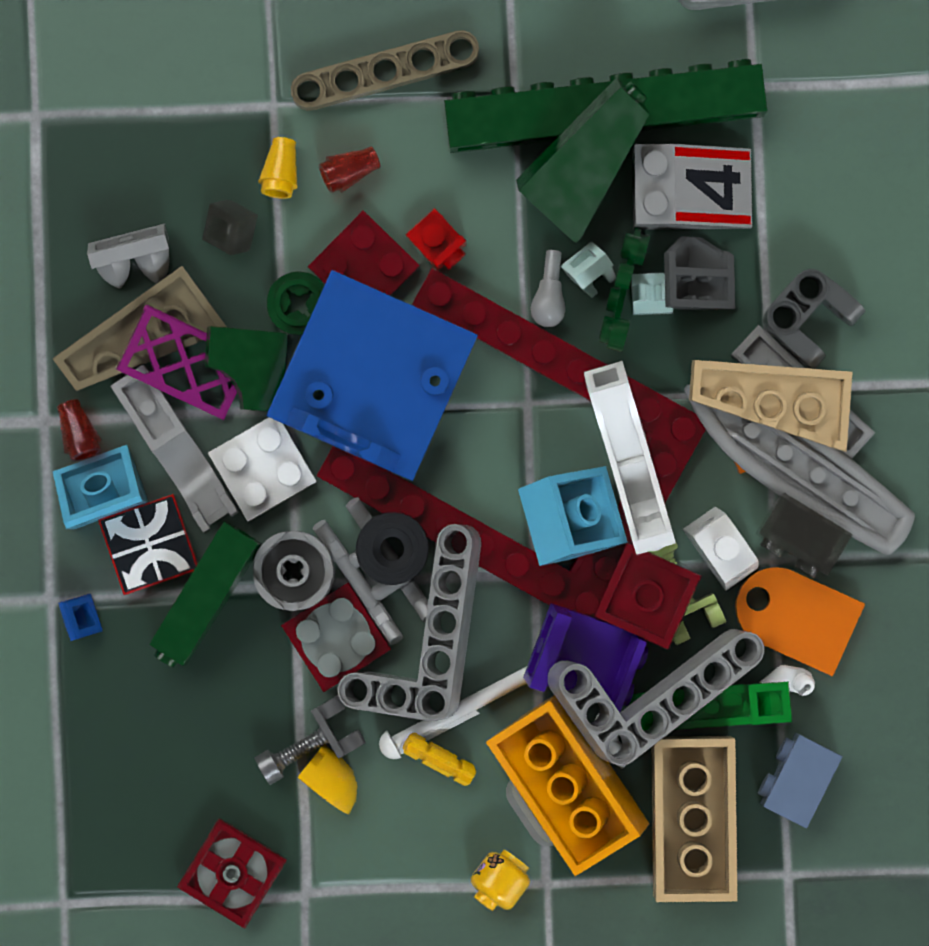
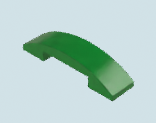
M789 681L731 685L674 730L793 722ZM676 689L673 693L672 701L675 707L680 705L684 699L683 689ZM646 692L633 693L629 704H632ZM651 711L646 712L642 716L641 727L643 731L649 729L653 723Z

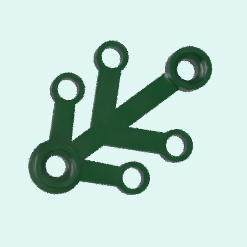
M638 227L635 228L634 234L626 233L620 256L627 259L626 264L620 262L614 284L619 289L611 288L606 306V311L614 312L613 317H604L599 335V342L607 344L606 348L619 352L623 351L630 325V320L620 317L634 270L633 264L643 265L650 235L641 233L642 228Z

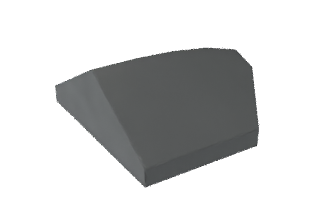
M679 237L664 253L665 307L679 310L735 309L734 255L720 250L701 237Z

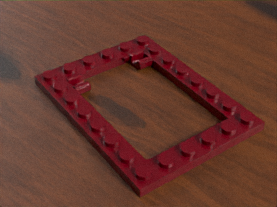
M431 268L411 304L477 334V340L591 402L584 372L607 365ZM627 376L666 503L706 429L696 413ZM334 446L331 448L316 475L318 478L354 498L358 497L363 503L382 513L398 512L410 516L421 525L427 538L434 542H437L439 533L448 525L461 524L473 527L481 537L479 567L549 606L552 603L597 618L595 614L626 544L574 558L569 570L556 563L539 566L536 552L392 472ZM620 501L618 510L628 543L633 545L622 502ZM460 531L452 538L453 550L460 554L466 549L467 539Z

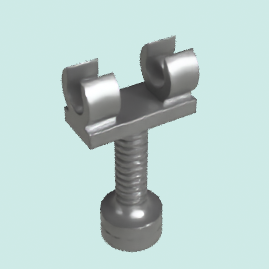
M338 695L311 710L320 726L317 731H314V734L311 733L307 738L304 737V740L297 741V744L294 743L293 746L287 747L286 750L280 751L279 754H273L266 750L254 757L269 785L284 777L283 770L286 767L285 765L288 766L292 761L295 762L299 757L302 758L303 755L309 754L310 751L312 752L313 749L319 748L324 743H330L338 759L366 743L359 730L337 741L326 719L346 708Z

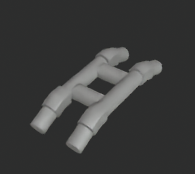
M358 497L346 504L347 510L362 530L364 525L372 519V516ZM321 520L313 526V531L329 549L333 560L390 645L400 642L403 639V635L381 603V600L397 589L401 588L424 623L426 622L428 600L414 579L398 585L378 583L371 588L359 570L360 565L357 560L356 551L349 555L326 520ZM384 539L380 546L383 557L391 561L399 559L388 540Z

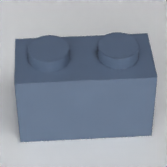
M797 733L794 734L792 740L786 737L776 755V759L780 760V763L774 775L768 773L759 788L758 795L762 796L759 804L807 829L843 756Z

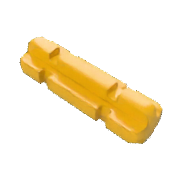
M411 733L403 744L402 748L406 755L415 760L420 758L422 764L446 777H454L453 780L463 786L469 785L476 775V769L472 763L464 759H457V755L433 742H426V738L417 733Z

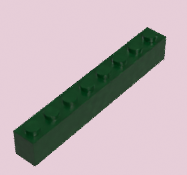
M739 59L728 62V68L712 69V64H697L689 66L688 72L673 74L671 68L651 70L649 71V77L633 78V73H619L609 76L610 81L594 83L592 77H584L570 80V86L554 88V82H541L530 85L531 90L515 92V87L507 86L494 88L491 90V95L476 97L475 91L453 93L451 100H444L450 153L554 142L616 78L625 86L631 81L647 97L644 104L647 107L649 116L640 131L761 118L768 111L762 64L752 65L751 59Z

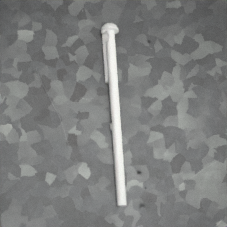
M527 666L461 700L457 711L447 719L438 721L422 720L392 737L388 730L385 731L379 740V748L382 754L390 759L402 758L401 754L404 753L403 744L411 733H417L428 741L480 714L479 708L527 684L523 678Z

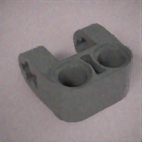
M816 269L803 270L793 278L766 309L763 316V324L767 332L789 354L808 369H816L824 360L826 354L800 331L799 327L821 303L849 326H853L865 313L864 307L854 297ZM802 279H812L817 283L819 292L816 298L808 299L800 293L799 283ZM785 308L792 314L793 322L790 328L782 329L776 326L773 321L775 309Z

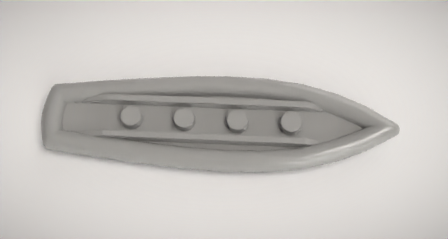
M687 384L684 389L689 399L690 384ZM690 401L697 417L720 448L744 471L779 496L884 555L892 554L906 540L912 528L915 513L844 452Z

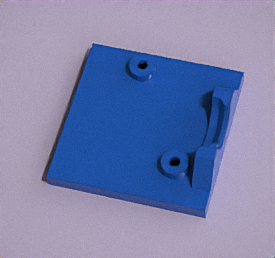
M331 270L266 416L413 482L478 335ZM432 376H438L440 378V384L438 386H432L430 384V378ZM316 390L323 391V399H314V392Z

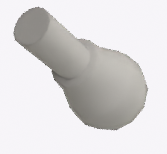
M556 250L546 251L544 276L540 280L539 288L530 307L532 318L543 327H553L559 324L564 318L566 311L562 285L559 281L562 253Z

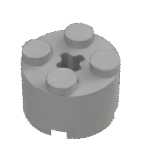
M285 531L267 539L258 549L253 564L254 583L261 597L270 605L286 611L305 610L322 601L331 590L336 573L333 557L326 545L316 536L302 531ZM288 561L293 564L301 562L304 565L300 571L303 575L300 581L297 578L288 580L285 577L288 573V568L285 566Z

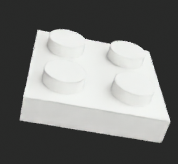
M271 418L263 420L208 452L248 522L317 482L284 424Z

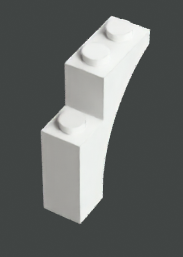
M623 361L584 372L588 393L611 464L636 554L657 551L665 546L676 544L664 497Z

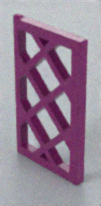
M146 304L116 370L224 420L237 394L234 385L231 382L228 387L227 382L231 380L216 370L217 379L197 386L190 364L204 360L205 352L187 358L180 338L183 335L191 334L206 341L207 333ZM151 316L168 323L171 333L150 340L146 327ZM142 337L144 343L138 345ZM174 339L181 361L159 368L153 346ZM146 349L154 371L143 374L129 367L128 364L134 353ZM184 367L190 389L179 391L165 384L162 374ZM221 385L225 397L218 409L203 402L199 392Z

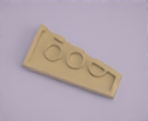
M692 360L689 400L847 452L853 372Z

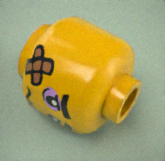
M504 849L500 854L490 852L471 876L472 886L477 890L474 898L492 912L496 906L505 910L512 909L530 884V879L526 874L529 867Z

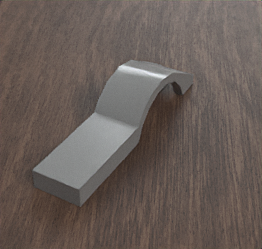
M144 364L135 369L143 374L149 372ZM129 375L112 384L111 388L152 453L162 464L180 491L204 534L210 532V525L229 513L233 517L239 513L213 468L182 424L163 392Z

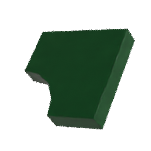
M216 326L207 327L204 367L218 370L231 380L239 395L240 410L268 412L285 375L288 333Z

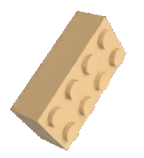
M732 736L664 737L651 747L653 897L656 902L737 901L735 738Z

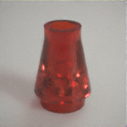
M372 146L362 150L326 156V161L318 165L321 177L330 193L338 190L343 193L372 171L381 167L379 158Z
M74 399L58 405L57 411L60 418L64 453L69 454L71 461L85 460L100 453L101 447L99 443L102 439L82 409L80 401Z

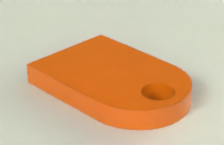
M771 567L753 573L743 582L736 596L735 613L741 629L758 635L762 639L764 646L833 676L865 603L792 570ZM755 587L764 589L768 594L766 607L759 611L751 609L746 602L748 592Z

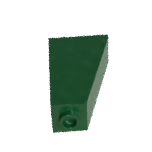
M616 78L516 179L518 191L574 243H577L583 236L649 116L647 107L644 104L647 97L631 81L625 86Z
M222 523L149 644L157 649L154 654L157 659L172 668L177 663L182 666L188 664L255 559L256 553L262 545L261 542L231 523Z

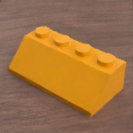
M555 695L531 709L486 741V744L574 876L579 875L640 837L650 823L610 763L600 759L594 753Z

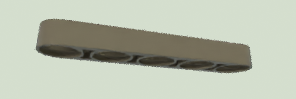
M460 30L319 68L298 75L292 82L291 96L294 103L300 109L311 111L466 69L477 60L479 44L476 37L470 32ZM458 39L467 40L473 47L471 56L465 60H457L450 53L451 44ZM425 49L433 54L435 62L430 69L421 71L413 66L412 57L415 52ZM382 60L391 61L396 66V74L389 81H381L374 75L375 65ZM349 70L357 75L358 84L354 90L344 92L337 88L335 80L339 73ZM305 81L315 82L320 87L319 97L313 102H304L298 97V88Z

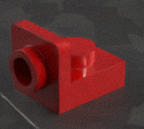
M435 208L405 234L437 271L444 265L450 270L466 255L462 249L467 245V240L462 235H459Z

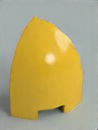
M324 744L297 778L345 814H349L357 797V782L354 772L342 757L338 759L335 752Z

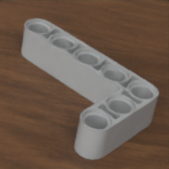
M461 524L448 525L438 535L418 679L369 671L350 673L344 676L338 685L339 699L346 707L426 721L447 719L457 711L460 702L481 551V537L473 527ZM459 531L467 539L466 549L460 554L453 550L451 543L453 536ZM453 571L461 578V587L456 593H451L446 586L447 576ZM447 611L451 612L456 619L455 629L451 633L445 632L441 627V617ZM440 651L445 652L450 658V667L446 673L440 672L435 665L436 655ZM358 679L362 680L367 686V695L363 701L359 700L353 692L354 683ZM396 685L401 686L406 693L405 703L401 707L397 706L391 698L392 690ZM434 691L439 692L445 700L444 709L440 713L435 712L430 706L429 699Z
M730 629L722 633L621 712L617 710L593 673L584 665L568 660L555 663L548 673V685L594 753L600 759L622 766L633 762L758 665L764 655V644L762 639L754 633ZM744 639L746 651L742 657L737 658L735 646L739 640ZM713 663L715 675L711 681L706 682L704 679L705 667ZM574 670L577 674V683L573 689L567 691L564 686V678L568 672ZM682 687L684 699L680 705L675 707L672 701L673 693L677 688ZM597 703L600 708V714L594 722L589 723L586 715L587 710L592 704ZM651 711L653 723L649 729L643 731L641 727L642 716L646 712ZM620 735L622 739L621 749L618 753L611 755L609 751L610 741L615 736Z

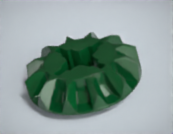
M301 271L290 272L278 278L271 286L267 295V311L272 322L288 334L303 335L325 286L323 282L316 276ZM288 290L298 297L308 295L310 292L313 293L305 303L310 314L309 317L298 310L293 313L290 312L287 316L285 315L289 311L288 308L292 305L289 299L290 296L287 293Z

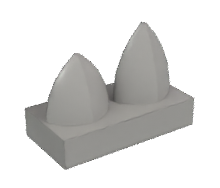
M165 223L88 243L87 255L91 269L96 268L100 276L112 286L122 288L129 275L130 259L134 258L143 274L157 284L167 276L169 270V236Z

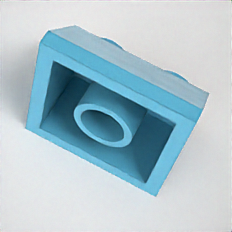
M606 466L548 476L518 489L539 566L574 559L628 543Z

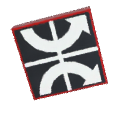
M175 494L98 520L123 595L191 573L198 564Z

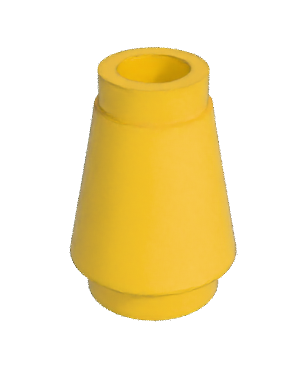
M286 137L273 138L258 180L259 184L262 185V194L272 198L288 199L292 197L293 190L297 189L296 141Z

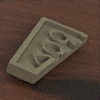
M180 266L53 358L76 391L122 373L116 370L146 304L206 333L209 326L227 328L183 266ZM151 316L146 327L150 340L171 333L168 323ZM191 334L180 337L184 348L202 341V339ZM142 337L138 345L144 343ZM174 339L153 346L156 359L177 351ZM147 350L134 353L128 366L134 368L150 362Z

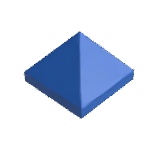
M91 593L58 603L70 641L103 631Z

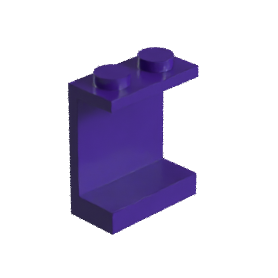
M551 603L523 678L529 688L545 692L546 687H549V670L555 663L568 660L584 665L593 673L617 710L621 712L622 707L628 706L634 692L632 681L636 670H641L648 656L647 642L644 638L611 623ZM574 670L565 675L564 686L567 691L573 689L577 683V674Z

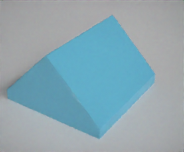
M127 444L53 471L63 523L66 529L74 530L94 523L99 519L148 503Z

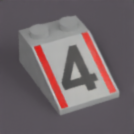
M635 144L632 150L633 230L636 227L642 228V230L751 229V149L685 144Z

